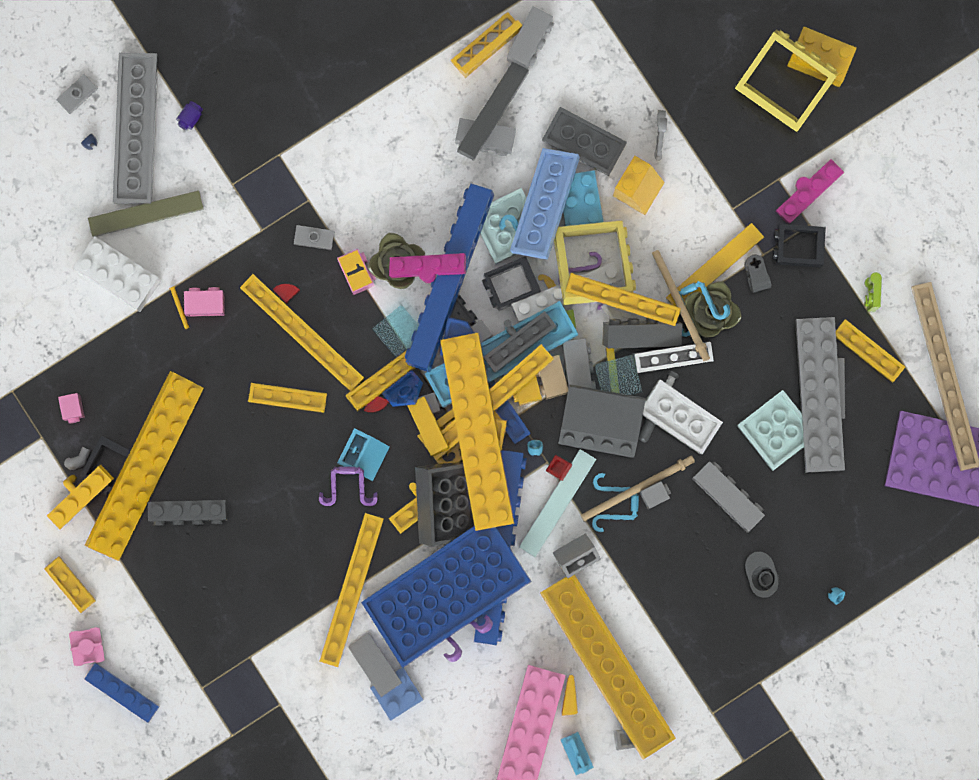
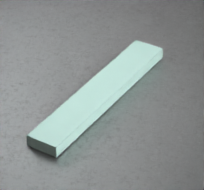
M581 449L571 463V469L564 480L560 481L519 548L534 557L537 556L596 461L594 457Z

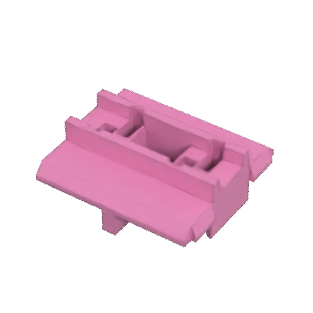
M96 627L69 633L74 666H82L83 664L93 662L99 663L105 660L100 628Z

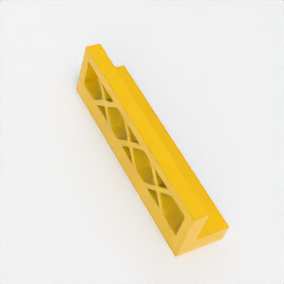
M508 12L505 13L451 59L452 64L467 78L515 37L523 25L519 20L515 21ZM508 19L512 25L506 30H501V23ZM489 33H498L497 38L492 42H487V35ZM475 45H484V49L478 54H472ZM461 57H470V61L463 67L457 62Z

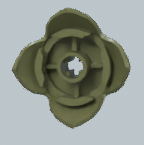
M388 233L381 239L379 251L371 257L368 269L376 278L387 281L392 287L406 289L413 283L415 277L391 278L389 276L390 257L424 256L425 252L416 244L406 243L400 235Z
M723 281L711 283L706 288L720 315L724 314L723 307L726 304L729 305L730 314L727 318L719 320L709 314L707 308H710L702 292H693L685 300L688 313L698 333L703 337H714L721 330L734 327L742 318L740 308L731 301L730 289Z

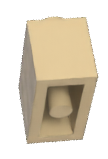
M559 355L553 356L554 360L536 375V377L541 379L542 384L539 385L541 396L545 395L546 400L568 394V386Z

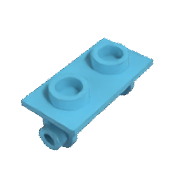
M578 732L560 739L576 775L583 774L594 768Z

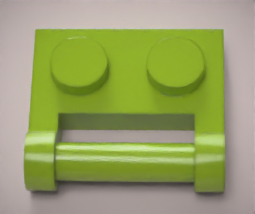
M877 272L872 273L864 282L865 287L868 288V295L864 297V306L867 307V312H875L881 307L882 276Z

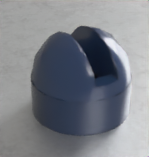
M91 133L81 144L87 150H93L90 145L94 144L97 147L98 142Z

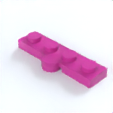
M830 159L810 179L807 177L799 178L795 185L797 191L776 212L787 224H790L828 189L844 171Z
M464 253L390 257L389 276L391 278L420 277L423 282L431 283L435 280L436 274H466V255Z

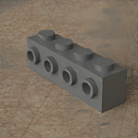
M629 318L628 321L623 322L620 319H609V322H603L602 345L606 348L682 346V323L677 321L676 325L672 326L650 318H646V321Z
M228 501L148 502V521L153 522L154 526L165 525V522H173V525H184V521H192V525L204 524V521H211V524H223L224 520H228Z

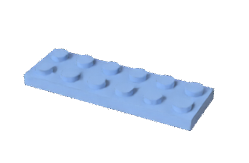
M542 149L510 249L513 254L548 260L580 159L579 154Z

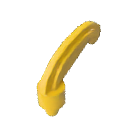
M544 274L538 276V280H543L548 289L556 286L549 276Z

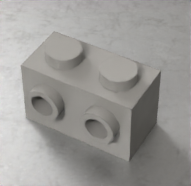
M586 533L552 552L567 578L601 560L595 546Z

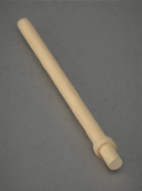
M656 250L652 255L677 307L681 308L680 314L696 345L695 350L699 352L703 361H707L710 359L706 350L707 346L702 342L659 250Z
M692 456L683 460L679 459L676 464L580 516L583 521H586L677 471L685 470V467L695 461Z

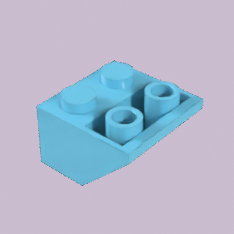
M354 428L337 463L343 467H360L364 470V477L373 481L390 446Z

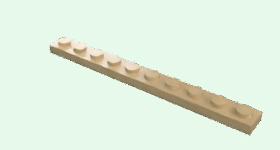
M928 282L912 286L911 289L960 471L979 467V458L932 283Z

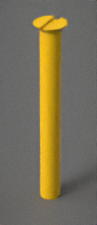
M176 286L169 289L171 290L184 328L188 329L189 325L176 293Z

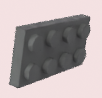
M562 107L558 109L542 139L543 142L560 151L579 154V161L607 176L612 172L627 144L621 138Z

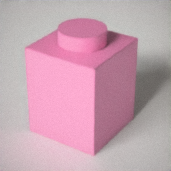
M75 393L58 397L64 421L76 423L80 421V418L85 417L80 394Z

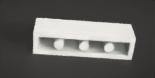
M703 342L707 346L706 350L710 357L707 361H703L699 352H696L695 344L633 353L635 372L641 373L714 361L711 342Z

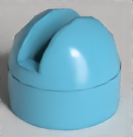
M540 440L528 442L529 454L539 456L543 451V443Z
M838 587L831 588L832 593L828 592V598L837 605L843 600L845 592Z

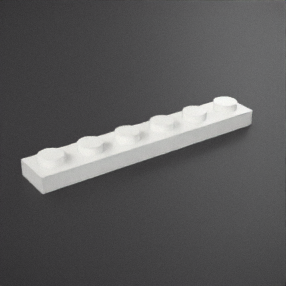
M616 261L581 275L608 285L615 284L624 279ZM559 284L511 304L518 323L559 301L563 305L561 286Z

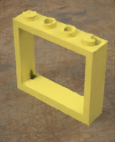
M776 30L735 89L797 132L839 73L836 72L837 69L830 63L825 64L820 61L821 57L814 52L810 54L806 51L802 43L798 41L793 42L789 39L790 36L787 33ZM775 40L828 77L800 119L746 83Z
M622 221L558 227L554 238V246L563 305L597 302L565 292L569 271L563 237L617 232L625 287L617 288L630 292L636 291L635 280L631 278L633 264L628 259V256H630L629 244L626 245L625 238H627V228L623 227Z

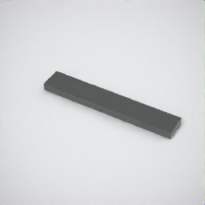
M514 62L511 63L458 147V153L473 161L475 160L529 74L528 69Z

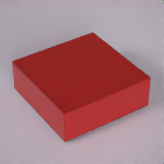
M555 455L546 472L563 481L572 464Z

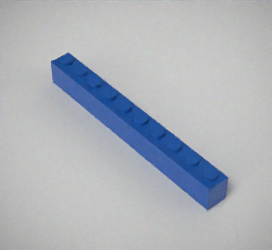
M472 183L469 188L465 189L463 206L458 208L456 224L453 223L450 231L451 239L446 242L444 247L445 254L464 253L466 255V272L494 198V193L491 189ZM437 274L435 280L431 282L432 291L430 295L426 296L424 313L421 312L419 315L418 329L414 330L411 338L413 343L411 348H408L405 353L406 363L409 366L427 372L431 371L441 344L440 340H442L445 333L448 317L452 314L466 274Z
M502 450L501 454L514 524L497 528L509 547L515 546L516 534H512L513 526L517 527L519 515H515L516 507L520 508L521 496H518V489L523 488L524 477H520L521 469L525 470L527 458H523V453ZM507 599L477 618L476 623L479 626H483L486 622L484 617L487 615L493 621V626L487 633H480L475 629L474 642L497 645V642H501L503 630H499L500 622L504 623L505 618L502 604L507 603Z

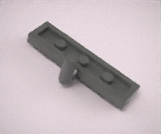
M545 311L519 331L514 329L510 320H505V330L511 337L486 354L484 360L496 373L557 328V326Z

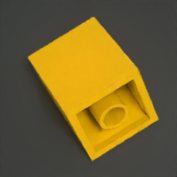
M634 155L616 185L613 197L646 215L665 182L652 165Z

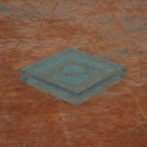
M400 305L373 327L372 330L397 358L411 347L413 343L411 341L414 330L418 329L419 325L406 309Z
M632 355L595 364L601 390L625 395H634L642 392Z

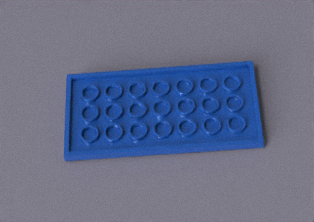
M474 526L361 603L401 667L404 668L532 581L497 527L475 531Z

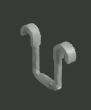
M658 110L657 113L658 136L654 153L656 161L662 159V141L664 132L667 130L666 111Z

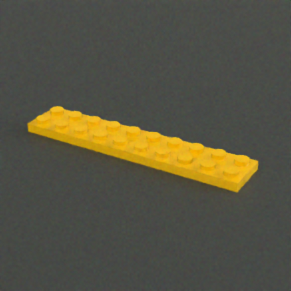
M479 333L440 340L475 531L514 524Z
M169 372L85 543L86 547L117 561L120 560L204 389L203 387L174 372Z
M576 576L565 577L540 592L641 758H647L675 740L676 737Z

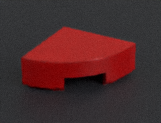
M281 284L273 288V291L287 304L300 289L291 284Z
M378 396L366 405L364 411L368 413L378 412L385 408L389 402Z

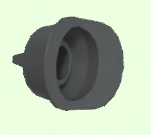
M759 551L750 554L745 563L750 587L757 596L762 598L770 597L776 592L780 581L774 562L764 552Z

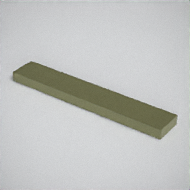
M198 190L154 201L151 204H142L89 217L88 221L92 237L201 211L204 208L200 191Z

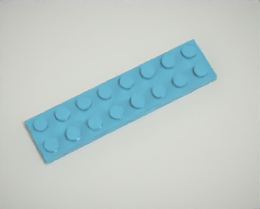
M560 301L513 326L516 331H519L545 311L557 328L496 373L484 360L488 384L509 373L541 344L547 351H550L578 336ZM506 330L481 343L483 357L511 337ZM445 363L424 374L444 408L452 404Z

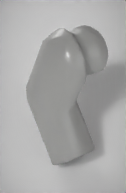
M82 447L77 457L65 460V467L69 470L83 467L91 450Z

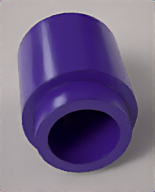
M190 101L176 118L178 121L177 125L186 131L187 129L192 130L201 117L203 109Z

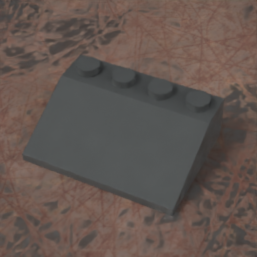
M569 384L558 444L634 458L646 398Z
M463 462L415 467L419 543L428 546L448 544L474 527Z

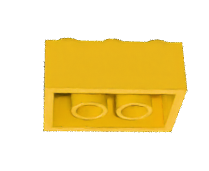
M803 27L797 41L805 46V50L810 54L811 52L816 53L821 57L820 61L825 64L830 63L837 69L836 72L839 74L832 85L840 87L857 48ZM792 52L788 67L826 82L828 79L826 75Z

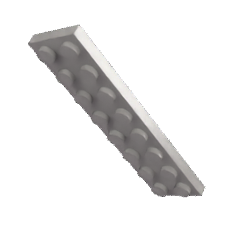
M119 53L113 203L151 204L157 53Z
M835 317L796 319L805 473L844 471Z

